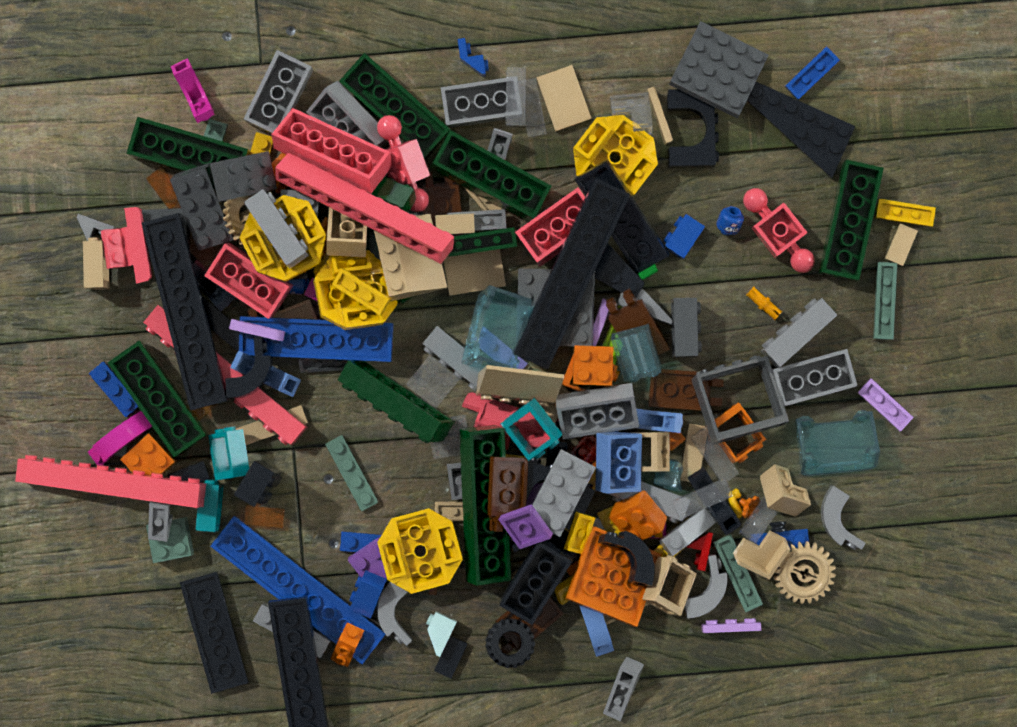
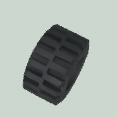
M512 618L502 619L494 623L492 628L488 630L485 646L490 658L498 665L505 668H517V666L524 665L527 660L529 661L530 656L534 653V635L531 629L520 620ZM506 632H515L521 638V648L515 654H505L499 648V639Z

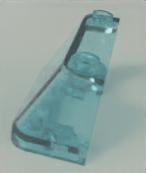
M491 285L487 286L479 294L462 356V364L478 368L492 365L518 369L520 360L517 359V355L513 354V351L519 340L523 321L526 317L530 316L533 310V306H531L532 299Z
M858 411L852 420L815 424L814 419L809 416H802L796 419L799 463L802 475L813 476L873 469L878 465L880 448L873 411Z

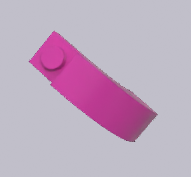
M188 58L170 66L188 101L196 122L206 121L215 115L212 105Z
M140 411L97 441L88 451V454L97 465H104L118 451L144 435L152 425L143 412Z

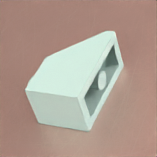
M438 611L434 615L430 614L426 624L429 625L427 630L436 656L440 657L457 620Z

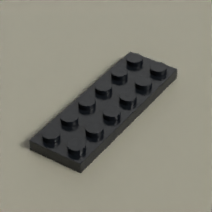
M608 159L575 178L576 183L585 196L594 178L630 193ZM630 195L611 236L636 274L669 257L670 253L632 195Z
M218 571L180 582L211 694L249 683Z

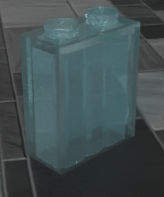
M649 324L612 334L611 342L624 382H636L642 377H655L661 373L662 365Z

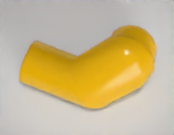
M735 488L733 491L730 490L728 492V501L737 518H740L743 511L736 499L741 498V493Z

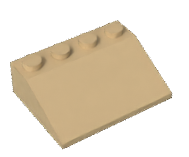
M431 214L416 215L417 218L433 225ZM374 230L388 295L391 301L447 289L442 264Z
M486 365L478 373L476 396H481L482 400L499 398L500 402L511 403V400L519 401L521 405H525L535 397L542 407H549L557 399L564 375Z

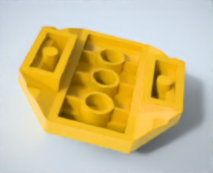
M624 115L597 117L573 147L576 177L608 159L632 196L636 194L658 165L654 138ZM612 153H617L620 156V161L614 163L610 160L609 156Z
M283 195L276 199L277 202L274 205L277 209L282 208L287 216L285 221L288 225L292 223L298 232L295 235L299 241L302 239L309 248L306 250L309 256L289 269L251 213H249L240 235V240L258 273L287 282L320 264L327 235L309 201Z
M366 250V257L330 255L313 281L321 318L344 330L383 325L398 305L397 300L390 301L384 313L378 315L332 285L341 268H344L389 297L381 261L374 257V254L369 250Z
M429 508L392 518L377 542L387 580L411 594L449 584L463 560L453 522ZM420 545L426 549V553L422 557H418L415 554L416 547Z

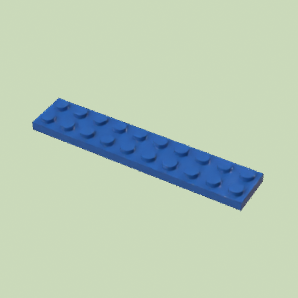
M233 516L210 546L277 599L307 596L312 626L336 645L347 622L365 630L353 654V658L361 664L365 662L385 636L383 630L365 616L349 610L351 606L236 516Z

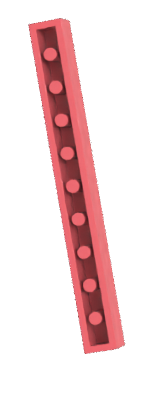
M287 153L275 167L277 181L442 264L453 249L454 236L449 232L443 231L431 223H427L415 215L409 214L399 207L369 194L364 189H360L348 181H344L332 173L302 160L298 156Z
M157 305L143 322L147 325L145 329L154 336L158 334L162 338L160 341L168 348L170 346L174 348L164 308ZM216 352L226 388L225 378L242 377L244 374L230 368L232 364ZM261 388L251 395L235 398L233 401L241 409L246 407L250 411L248 414L254 420L260 419L264 422L263 427L270 433L276 432L279 435L278 439L285 445L288 443L294 445L308 428Z
M25 455V458L18 459L15 482L193 508L204 507L206 483H200V479L188 478V481L181 480V476L170 475V478H165L161 473L145 475V471L133 470V473L127 472L126 468L109 470V466L97 465V468L91 467L90 463L79 462V465H74L73 461L61 460L60 463L55 462V458L43 457V460H39L35 455Z

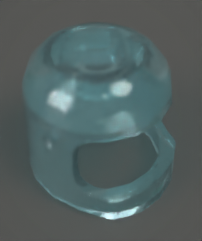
M670 459V471H655L653 484L668 490L681 492L680 477L683 473L682 464L679 461Z

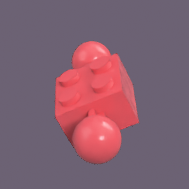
M384 116L377 124V131L390 144V147L385 149L391 153L392 167L387 173L388 177L393 178L400 184H407L414 189L416 200L410 211L421 212L427 208L429 196L425 190L418 188L416 181L430 176L420 146L417 139L401 142L399 139L402 130L401 122L395 116Z
M759 188L748 190L743 197L745 208L750 212H758L762 217V220L751 229L774 258L787 249L791 254L790 263L792 268L799 273L809 272L814 267L815 257L810 250L800 249L796 244V241L808 232L785 203H782L771 212L767 206V195L763 190Z

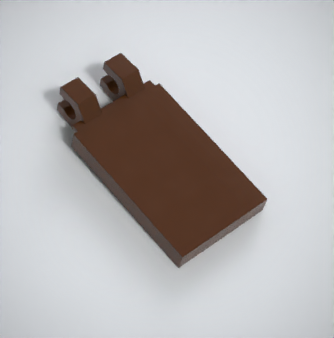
M429 172L430 176L425 177L426 185H422L421 188L429 196V204L423 210V215L431 214L432 223L436 227L435 215L461 212L459 184L445 176V183L434 184L433 173ZM464 233L451 234V235H453V236H460V235H464Z
M630 288L623 291V298L627 306L620 309L613 297L606 300V306L611 313L608 319L636 366L670 350L668 342L643 299L636 300Z
M651 368L649 407L701 411L691 380L696 375V371ZM724 379L702 382L710 406H722V398H710L711 386L723 387Z
M490 457L488 515L491 518L490 531L503 532V525L499 521L500 516L526 507L527 458Z
M550 597L533 625L509 611H506L495 622L497 623L499 620L507 618L520 620L531 629L535 639L564 613ZM506 632L503 634L508 641L500 649L503 653L508 654L513 649L517 651L521 648V638L517 633Z

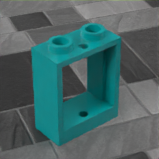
M535 397L501 423V426L504 427V430L528 461L533 457L536 459L546 453L544 449L547 447L550 449L560 443L558 439L563 435ZM529 412L550 437V439L535 450H533L514 425L515 422Z
M235 426L217 429L215 434L208 435L215 480L245 476L249 470L243 429L236 430Z
M205 480L204 507L197 508L196 531L217 532L220 531L224 485L219 484L218 480Z

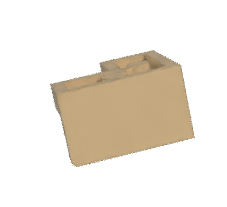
M774 464L760 475L768 508L797 516L811 505L807 489L793 485L788 468Z
M769 530L760 545L743 538L733 554L738 565L770 580L790 551V547L786 538Z

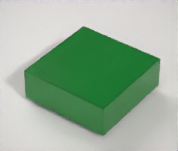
M654 264L640 272L638 276L643 281L657 273L658 269Z

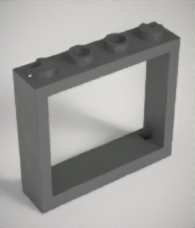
M753 356L749 358L750 361L746 362L737 360L732 362L731 366L719 365L709 372L707 369L696 372V375L691 379L712 445L780 427L789 422L768 356ZM759 367L775 417L718 432L702 382Z

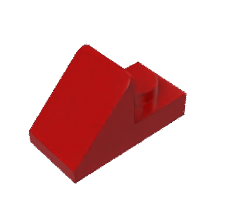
M706 532L686 546L687 548L700 550L699 554L696 553L694 565H697L696 569L706 570L713 536L711 532Z

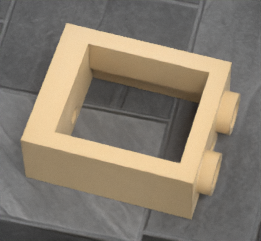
M97 237L88 238V241H83L84 288L89 290H110V270L106 268L103 241Z
M669 432L641 433L642 437H651V466H641V471H670Z
M673 556L658 557L654 566L653 585L646 587L642 599L669 615L681 616L697 573L690 570L691 567L689 565L678 563V559ZM671 569L678 573L679 576L671 598L667 600L660 596V592L667 573Z

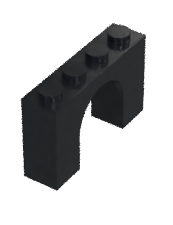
M668 89L667 111L694 112L702 118L706 128L704 139L694 146L668 148V168L715 167L716 162H719V151L715 150V143L719 142V134L715 132V124H718V113H715V107L679 89Z
M535 457L528 461L526 500L534 485L546 479L552 467L549 463L547 467L540 464L541 459H536ZM587 484L565 528L570 530L576 512L585 514L595 493V490L592 489V484Z

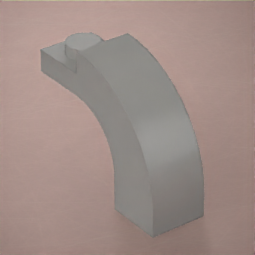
M830 486L821 505V519L824 529L829 537L838 545H842L846 540L848 547L856 550V548L862 550L866 543L849 533L841 522L842 508L850 496L835 486Z
M715 554L708 555L707 561L710 573L708 587L703 593L688 597L684 609L687 619L699 617L710 612L719 604L724 596L727 587V573H719V569H722L720 558H716Z
M390 582L379 598L378 620L387 637L394 632V638L401 645L404 643L407 646L413 639L398 623L395 617V607L397 602L408 591Z

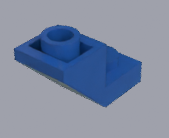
M465 38L458 39L460 61L481 77H486L485 71H489L488 60H484L483 55L468 57L471 54L470 43H466Z

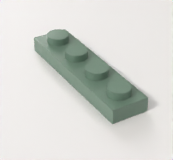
M877 262L873 339L894 340L897 263Z
M343 435L326 443V447L361 512L378 503L373 490Z
M729 534L714 541L713 544L744 611L748 612L763 605L748 570L736 562L733 552L737 546L732 535Z

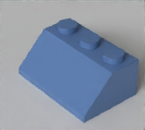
M597 433L596 491L606 494L641 492V433Z

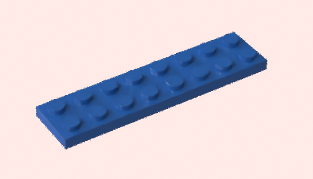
M240 316V321L285 331L283 341L262 337L264 341H267L268 353H265V356L392 362L393 323L344 330L327 320L268 319L266 317ZM239 331V351L255 356L254 337L261 336Z

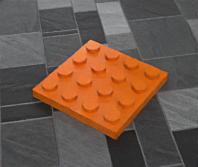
M593 526L565 599L637 627L646 603L642 599L646 587L628 583L630 574L628 556L619 548L598 543L599 535L606 534L607 531ZM650 550L655 566L657 558L662 557V554Z

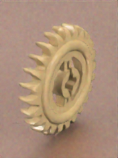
M253 195L230 199L224 202L226 209H223V213L226 216L223 217V220L227 221L225 226L230 228L229 234L234 235V240L239 239L240 245H243L240 235L246 223L244 221L247 220L251 212L247 209L241 212L239 216V211L245 205L244 202Z
M806 541L803 547L801 542H798V548L790 544L791 551L788 552L779 568L775 571L778 575L773 576L774 580L779 581L775 586L782 587L779 591L781 594L787 592L785 595L786 599L793 596L792 601L796 602L799 598L801 604L804 603L805 599H807L809 604L812 602V598L818 601V595L825 597L824 590H831L828 584H834L830 578L836 577V574L831 572L836 567L830 565L834 559H827L830 553L828 551L823 553V546L817 550L816 543H813L812 547H810L809 542ZM804 559L811 560L817 565L819 572L818 574L815 573L806 562H800L796 566L794 564ZM806 569L809 572L807 574L803 573L802 575L799 571H804ZM791 572L795 573L802 582H809L811 580H815V582L809 586H799L793 582Z

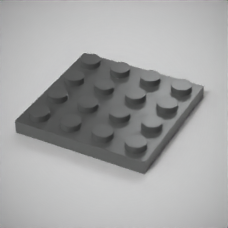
M700 21L669 85L738 119L769 55Z
M518 269L516 344L551 269ZM595 271L559 346H593Z

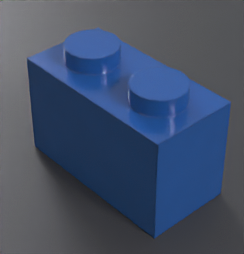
M687 214L684 217L679 216L674 224L677 228L673 234L669 232L663 240L666 243V249L682 260L705 228L704 225Z
M365 570L363 577L359 576L354 587L358 589L357 591L353 590L349 601L352 604L349 610L371 619L387 579Z

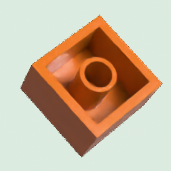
M574 345L573 385L612 386L613 347Z
M148 433L120 459L132 473L133 470L145 471V475H151L152 473L164 475L178 462L152 433Z
M643 490L614 503L609 518L621 532L627 531L636 535L641 540H645L663 531L667 516L649 494Z

